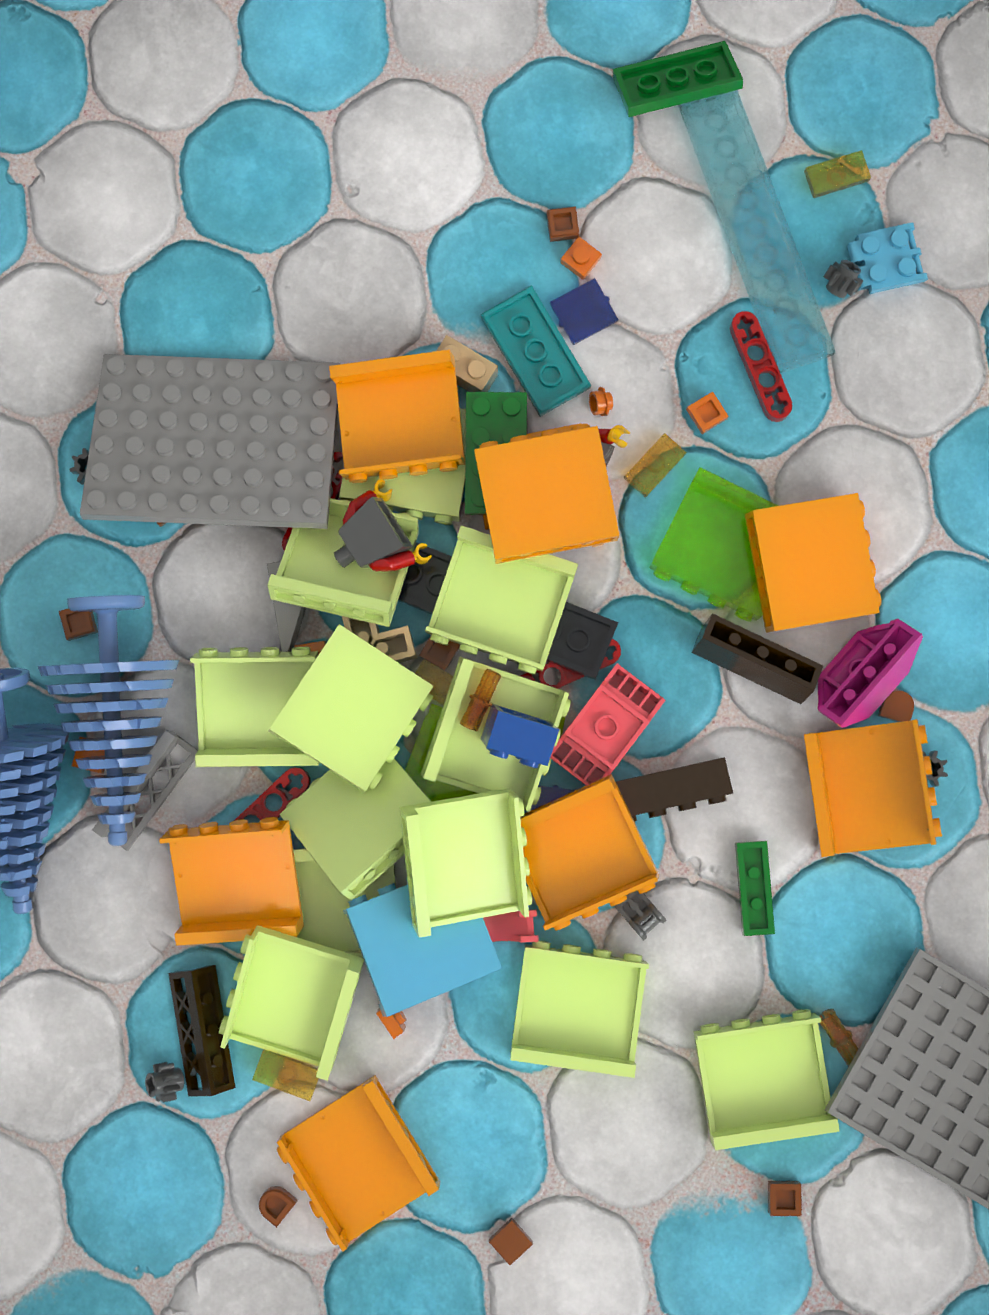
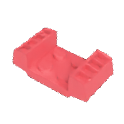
M617 663L559 738L550 758L585 785L610 775L666 700Z

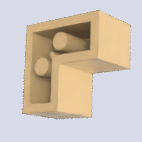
M446 335L436 351L450 349L455 359L457 385L468 392H488L498 376V365Z
M342 616L344 627L396 662L402 663L417 659L408 625L380 633L378 624Z

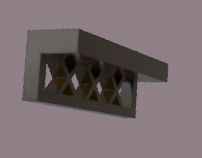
M216 965L168 973L188 1097L213 1096L236 1088L229 1045L227 1043L225 1049L220 1047L223 1035L219 1034V1029L224 1014ZM181 978L185 980L186 993L182 989ZM187 1011L191 1017V1024L187 1020ZM192 1042L196 1047V1055L192 1051ZM197 1073L201 1078L202 1088H198Z

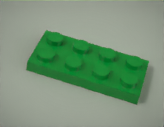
M726 41L613 69V80L628 117L743 89V77Z
M466 392L465 515H487L474 449L480 448L479 445L485 442L497 441L499 445L509 443L513 437L527 435V392Z

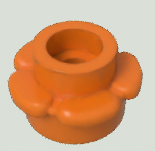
M599 387L598 391L590 392L589 405L593 415L607 416L609 410L613 409L612 394L605 392L603 387Z

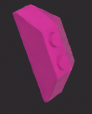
M899 619L858 631L821 672L818 679V711L841 728L870 718L910 672L923 638L922 633Z

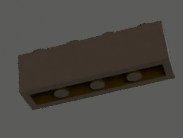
M713 613L701 628L691 652L799 704H802L814 692L823 665Z
M725 757L615 781L634 822L637 821L636 815L648 813L649 818L667 814L666 808L678 806L679 811L697 808V801L707 799L708 804L711 805L727 801L725 795L733 794Z

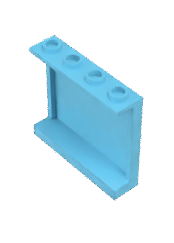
M408 881L407 885L397 889L395 883L377 890L379 896L367 900L366 894L352 901L350 900L348 901L350 907L343 910L344 915L347 914L380 1001V1004H378L384 1017L391 1016L502 969L483 918L431 927V936L419 938L412 926Z

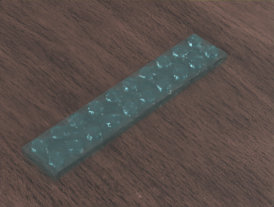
M738 90L678 105L755 315L779 372L783 373L833 356L835 354L834 346Z

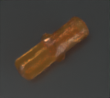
M486 669L475 694L471 693L469 695L471 700L460 721V724L475 731L479 730L488 707L493 705L490 700L501 678L498 672Z
M827 1009L822 1012L825 1018L819 1015L822 1021L820 1024L831 1039V1047L838 1050L849 1067L858 1051V1047L852 1039V1032L846 1030L836 1015L835 1010Z

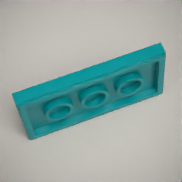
M532 285L481 314L482 321L523 390L527 392V396L539 417L591 388L589 380Z

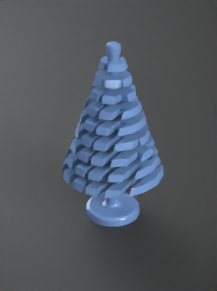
M111 595L67 599V605L71 611L95 612L97 614L100 663L38 666L41 676L100 673V682L45 686L50 695L102 692L101 701L55 703L54 707L57 713L103 712V719L61 722L64 732L104 731V737L69 740L68 743L73 751L105 750V756L85 757L75 760L79 769H106L107 775L87 776V778H83L85 786L89 788H107V793L92 795L90 798L96 806H109V812L97 814L101 824H109L108 843L112 846H122L127 843L125 823L133 822L136 813L124 811L123 805L138 803L141 795L139 792H124L123 786L140 785L144 783L146 773H123L122 768L149 765L152 757L151 754L123 755L122 749L154 746L157 736H122L121 730L158 727L162 717L121 718V711L165 708L168 698L120 699V691L172 688L174 679L120 681L119 672L176 670L179 660L119 662L118 611L136 610L144 607L145 596Z
M0 668V881H9V883L3 882L0 887L5 896L13 897V911L17 914H25L32 910L29 892L36 890L38 879L31 876L32 874H37L42 863L38 857L45 851L46 844L42 843V839L48 835L50 823L46 820L50 819L53 813L54 805L51 802L53 798H56L57 786L55 783L56 780H59L61 767L58 766V763H62L66 749H63L64 746L62 745H65L68 741L70 732H64L62 725L50 723L12 725L13 728H7L2 692L26 685L30 680L29 670L23 668Z

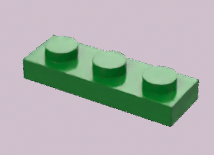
M767 841L735 843L742 935L775 934Z

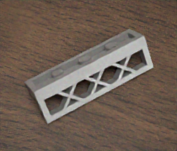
M164 731L148 753L152 755L149 765L139 766L134 774L146 773L144 783L123 787L124 792L141 793L140 796L150 795L151 808L147 813L138 815L135 813L132 822L133 833L127 839V843L121 846L126 851L131 848L195 761V754L198 750L173 731ZM177 744L191 753L183 764L172 765L170 753ZM166 760L167 766H166V767H160V766L163 764V762ZM180 768L173 776V769ZM168 770L169 784L164 789L154 790L152 777L157 771ZM148 784L149 791L142 792ZM155 793H161L155 801ZM134 804L123 805L124 811L130 809V812H135ZM144 817L137 826L136 818ZM98 821L92 831L100 837H108L109 824H101Z

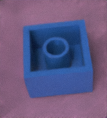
M492 704L481 740L491 755L507 759L510 754L516 756L520 760L519 763L538 768L539 764L548 766L559 729L550 721Z

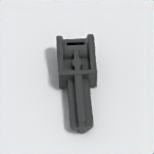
M638 891L626 895L627 900L614 907L644 941L647 938V933L660 922L664 924L667 920L644 893L639 894ZM652 915L644 924L640 925L646 918Z

